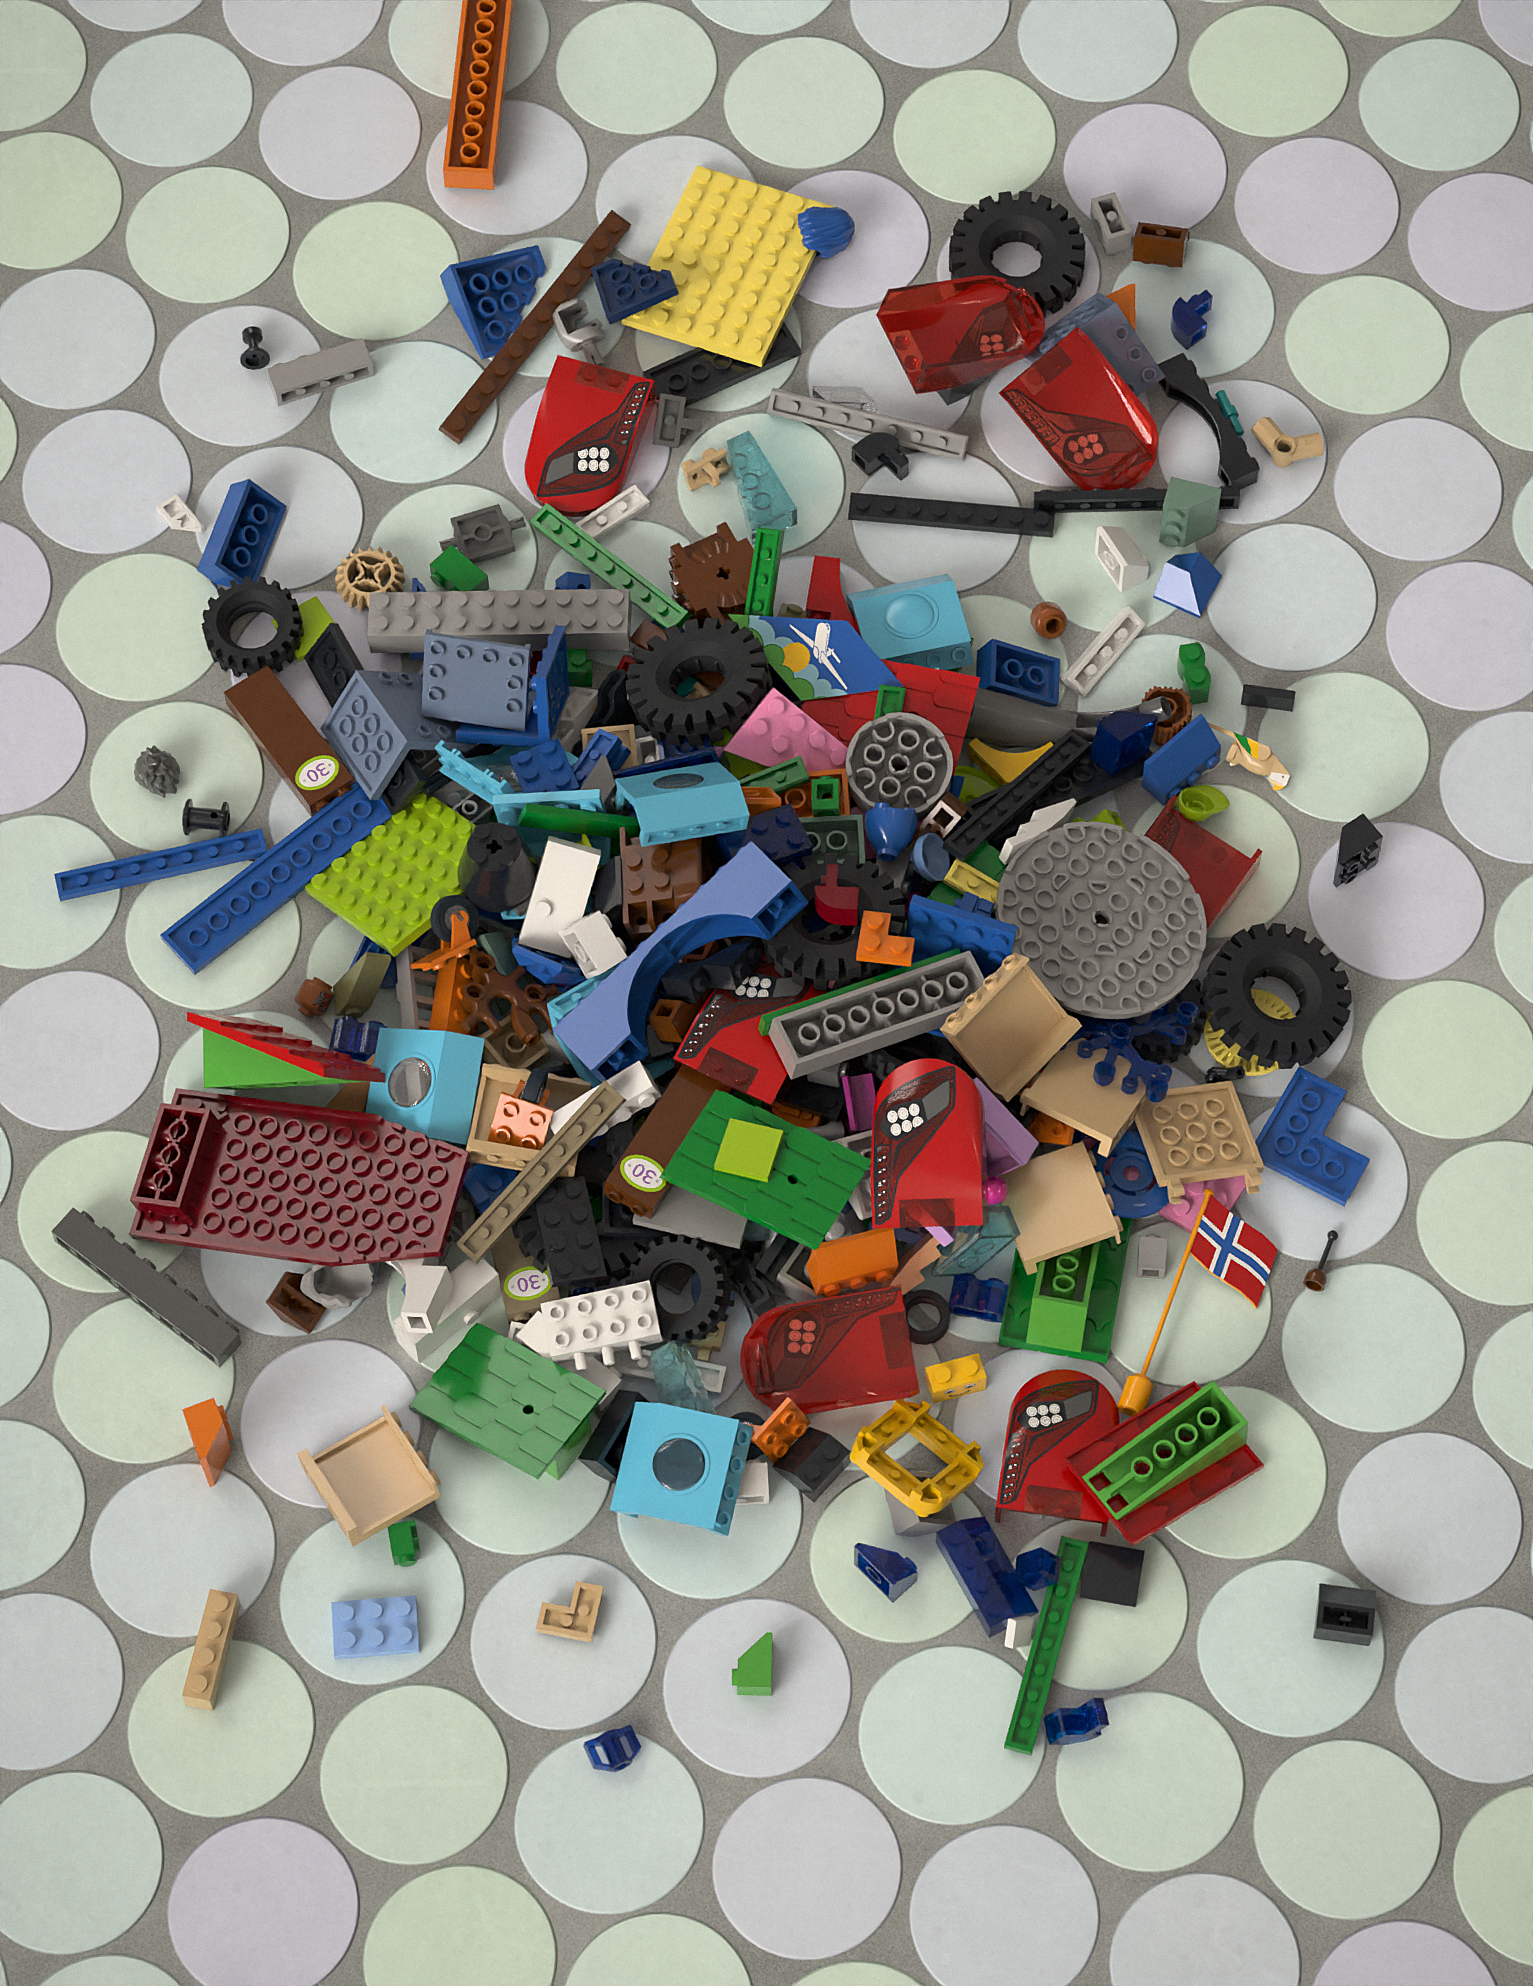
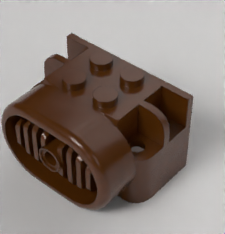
M625 827L620 828L623 924L635 949H637L641 942L647 940L661 923L667 921L681 904L686 903L701 885L706 884L712 878L710 854L704 837L642 847L639 837L630 838Z

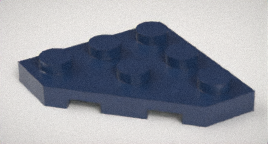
M611 259L591 268L602 306L610 325L679 294L674 277L669 270L655 271L650 266L633 263V265L623 264L622 260Z

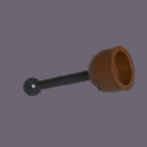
M1331 1230L1327 1234L1328 1242L1318 1267L1309 1270L1304 1278L1303 1284L1310 1290L1320 1292L1325 1288L1327 1277L1323 1267L1333 1241L1338 1238V1233L1335 1230Z

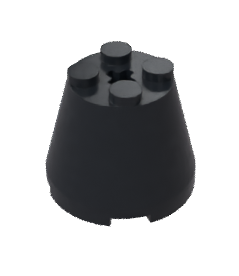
M503 823L479 824L470 835L458 864L459 886L465 896L482 910L505 912L515 909L516 905L532 894L538 874L536 857L517 834L514 827Z

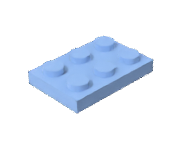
M416 1595L331 1602L335 1660L420 1653Z

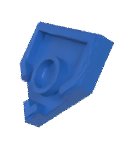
M479 1163L467 1171L462 1188L482 1215L518 1176V1170Z

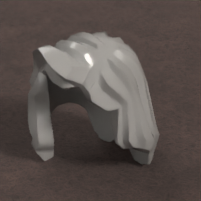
M371 1263L336 1267L312 1264L302 1277L300 1289L305 1295L315 1302L321 1303L324 1307L332 1310L347 1308L352 1305V1302L359 1298L367 1297L373 1292L375 1285L373 1283L374 1267Z

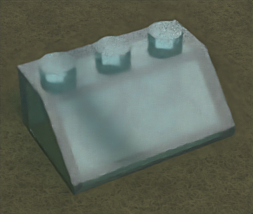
M990 1204L982 1208L983 1225L965 1226L956 1233L954 1241L940 1248L941 1256L935 1260L930 1272L932 1277L974 1275L1015 1240L1021 1233L1009 1205L997 1206Z

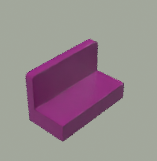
M869 1073L852 1077L848 1075L842 1076L851 1131L857 1133L872 1130L873 1110L877 1095L873 1074ZM880 1112L878 1113V1116H877V1128H880V1127H879Z

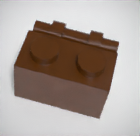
M1139 222L1134 235L1133 261L1182 268L1187 253V241L1190 238V231H1188V228Z

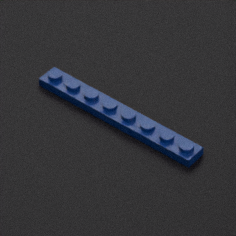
M260 828L55 873L54 876L60 901L256 859L266 853L267 848L263 830Z

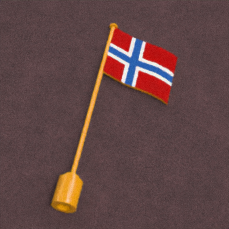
M1210 1188L1203 1191L1205 1197L1141 1373H1135L1134 1376H1128L1117 1404L1118 1410L1125 1415L1133 1417L1146 1409L1154 1387L1146 1373L1189 1254L1212 1275L1240 1292L1256 1309L1258 1307L1278 1249L1261 1232L1226 1209L1214 1197V1192Z

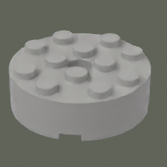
M901 712L885 714L883 717L864 724L856 732L849 744L846 755V777L849 793L855 803L865 813L870 809H874L876 803L883 802L890 804L891 808H913L916 810V817L918 820H921L929 815L951 786L953 771L952 752L943 733L925 718ZM903 765L906 768L897 772L893 766Z

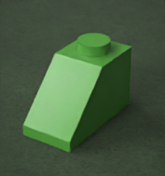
M772 1632L765 1633L738 1658V1669H732V1686H737V1695L772 1696Z

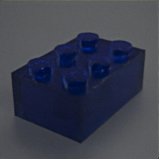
M791 803L749 817L747 829L716 834L714 846L724 865L736 856L740 848L752 841L781 871L782 867L792 861L798 867L801 866V857L812 855L813 845Z

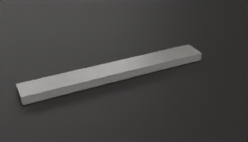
M776 388L771 390L767 414L861 437H866L873 433H887L899 439V446L964 461L970 436Z

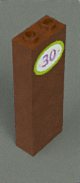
M268 665L224 691L226 705L311 817L326 805L331 804L330 802L339 796L341 798L346 792L352 791L351 786L355 784L354 778Z
M703 1062L698 1070L683 1063L605 1181L603 1192L613 1202H621L630 1207L634 1214L651 1219L674 1185L659 1178L715 1090L733 1095L736 1081Z

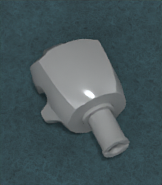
M572 299L560 304L553 313L554 325L562 343L571 352L582 350L590 370L598 368L597 365L601 367L605 364L596 345L604 338V335L599 331L603 324L595 318L587 325L577 328V323L589 312L584 300Z

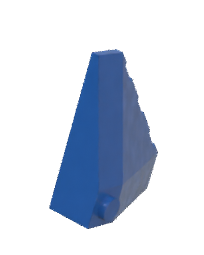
M538 245L451 264L440 275L447 298L481 360L495 357L507 342L510 334L516 331L523 317L520 315L524 305L530 303L536 290L534 287L538 277H542L546 270V265Z

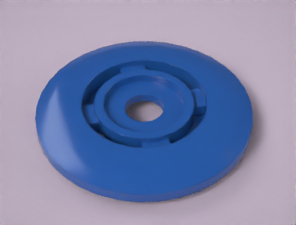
M1126 1131L1108 1157L1098 1153L1101 1141H1098L1091 1150L1097 1164L1093 1168L1095 1173L1100 1171L1105 1182V1187L1102 1190L1104 1195L1109 1193L1114 1205V1209L1111 1210L1113 1215L1123 1218H1143L1159 1212L1168 1205L1170 1201L1167 1186L1159 1187L1158 1183H1156L1150 1191L1147 1192L1146 1190L1152 1183L1154 1172L1139 1131ZM1111 1157H1114L1109 1175L1105 1176L1107 1162ZM1128 1167H1133L1139 1171L1140 1176L1138 1179L1130 1181L1124 1177L1123 1171Z

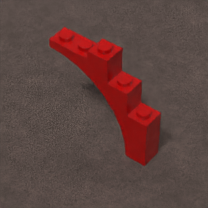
M815 555L805 609L807 612L806 619L848 621L860 635L857 622L849 611L842 594L840 558Z

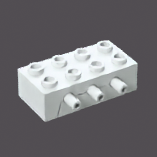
M650 1280L540 1304L552 1361L559 1364L575 1360L577 1371L588 1369L587 1357L602 1355L604 1365L609 1366L615 1364L613 1352L630 1349L631 1358L638 1360L642 1358L641 1346L663 1342Z

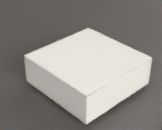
M1029 1616L1009 1618L1005 1646L1012 1649L1029 1646L1034 1618Z

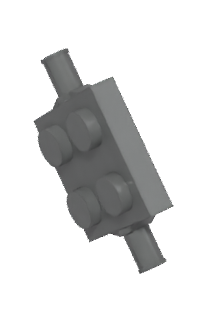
M496 504L450 518L454 537L439 541L442 552L452 545L455 548L457 547L472 563H477L514 552L515 545L511 537L512 530L526 527L523 516L508 521L503 515L500 505Z

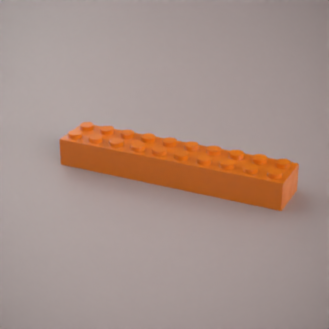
M462 0L443 164L445 187L494 190L515 0Z

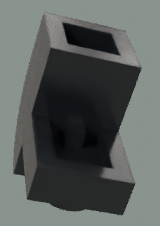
M873 433L852 446L851 460L868 477L883 465L900 481L908 476L909 461L905 454L899 451V439L887 433Z

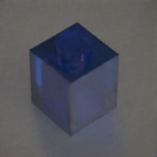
M1042 1547L1017 1555L1014 1581L1032 1591L1057 1584L1060 1557Z

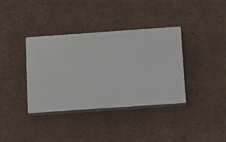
M676 1185L672 1186L651 1219L645 1216L640 1217L636 1214L633 1217V1224L738 1249L741 1247L749 1219Z

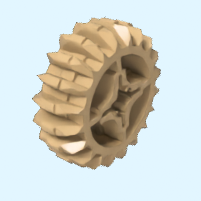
M369 545L368 551H363L359 547L357 554L349 552V559L342 558V566H337L336 588L337 592L341 594L343 602H348L351 609L357 606L360 613L364 608H368L369 612L370 593L403 592V584L405 582L404 569L399 564L397 556L392 557V553L389 550L383 553V549L379 547L376 551H373ZM358 571L359 575L355 578V581L350 584L352 576ZM390 575L391 577L389 582L384 587H382V583L385 581V578Z

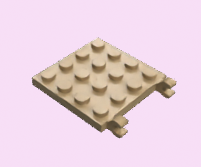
M1232 1081L1153 1092L1150 1099L1135 1118V1122L1159 1187L1167 1186L1171 1205L1182 1203L1181 1195H1185L1182 1184L1245 1176V1186L1248 1194L1260 1192L1258 1185L1262 1184V1178L1259 1173L1263 1172L1264 1164Z

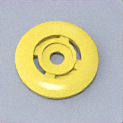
M1251 988L1255 1004L1268 1016L1282 1020L1295 1017L1289 1006L1276 995L1264 990ZM1208 1012L1204 1026V1039L1210 1054L1221 1066H1242L1246 1076L1265 1075L1279 1069L1277 1061L1274 1062L1271 1068L1257 1065V1055H1253L1249 1061L1238 1056L1237 1053L1241 1046L1237 1043L1229 1049L1220 1040L1225 1031L1223 1029L1213 1031L1208 1022L1213 1012Z

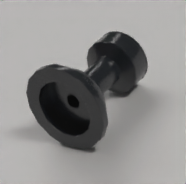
M256 326L245 328L242 331V338L249 348L241 354L240 363L243 367L251 370L264 368L270 362V355L258 346L263 339L262 330Z

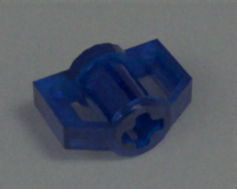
M631 1725L604 1732L598 1737L584 1742L583 1745L593 1769L617 1772L628 1767L641 1749V1745ZM626 1737L633 1752L631 1757L627 1756L619 1738ZM595 1747H602L609 1764L602 1763Z

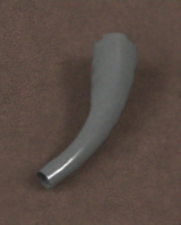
M978 687L964 738L972 740L977 738L981 742L1006 746H1044L1049 742L1054 745L1071 730L1090 743L1142 730L1171 718L1172 711L1169 702L1164 696L1120 710L1075 712L1036 704Z

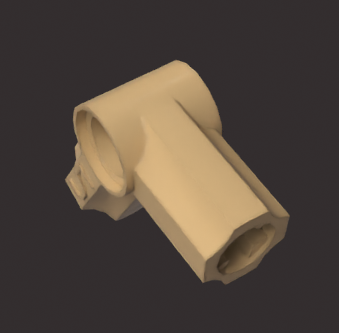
M1270 417L1261 418L1252 427L1251 432L1271 454L1272 462L1278 467H1288L1293 461L1324 454L1322 437L1318 432L1291 437L1285 435Z

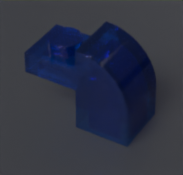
M1204 290L1199 295H1193L1187 303L1179 297L1173 305L1170 325L1171 332L1174 338L1186 350L1206 337L1207 322L1202 316L1211 310L1213 298L1207 290Z
M1093 1698L1078 1708H1058L1043 1718L1049 1745H1070L1089 1741L1101 1736V1730L1109 1725L1103 1698Z

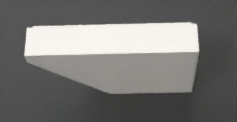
M178 494L156 506L157 512L171 529L193 532L205 531L204 525Z

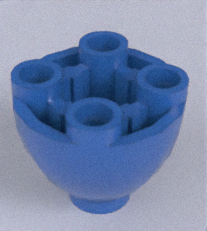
M879 802L875 804L874 809H870L865 813V832L872 847L877 851L876 857L879 860L896 861L898 854L909 845L917 827L918 818L916 817L915 809L891 808L890 804Z

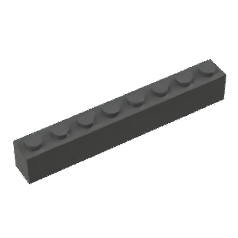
M72 1208L51 1231L54 1241L220 1368L242 1344L239 1329L229 1321L224 1323L220 1320L218 1313L210 1306L206 1305L203 1307L199 1304L197 1297L187 1289L182 1291L176 1286L177 1282L166 1273L161 1275L157 1272L156 1266L147 1258L142 1260L136 1256L135 1250L126 1242L121 1244L115 1240V1235L104 1226L100 1228L94 1224L95 1220L87 1212L82 1211L80 1213L75 1208Z

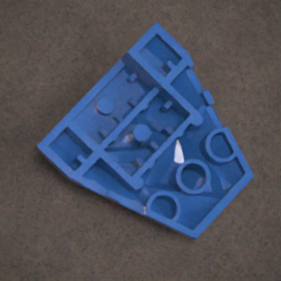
M520 932L514 933L512 937V952L519 966H522L528 974L534 977L533 980L544 985L554 984L558 991L565 993L588 980L576 962L554 953L518 944Z

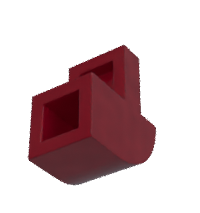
M827 864V875H821V886H815L816 911L824 920L832 924L857 926L859 887H838V865Z

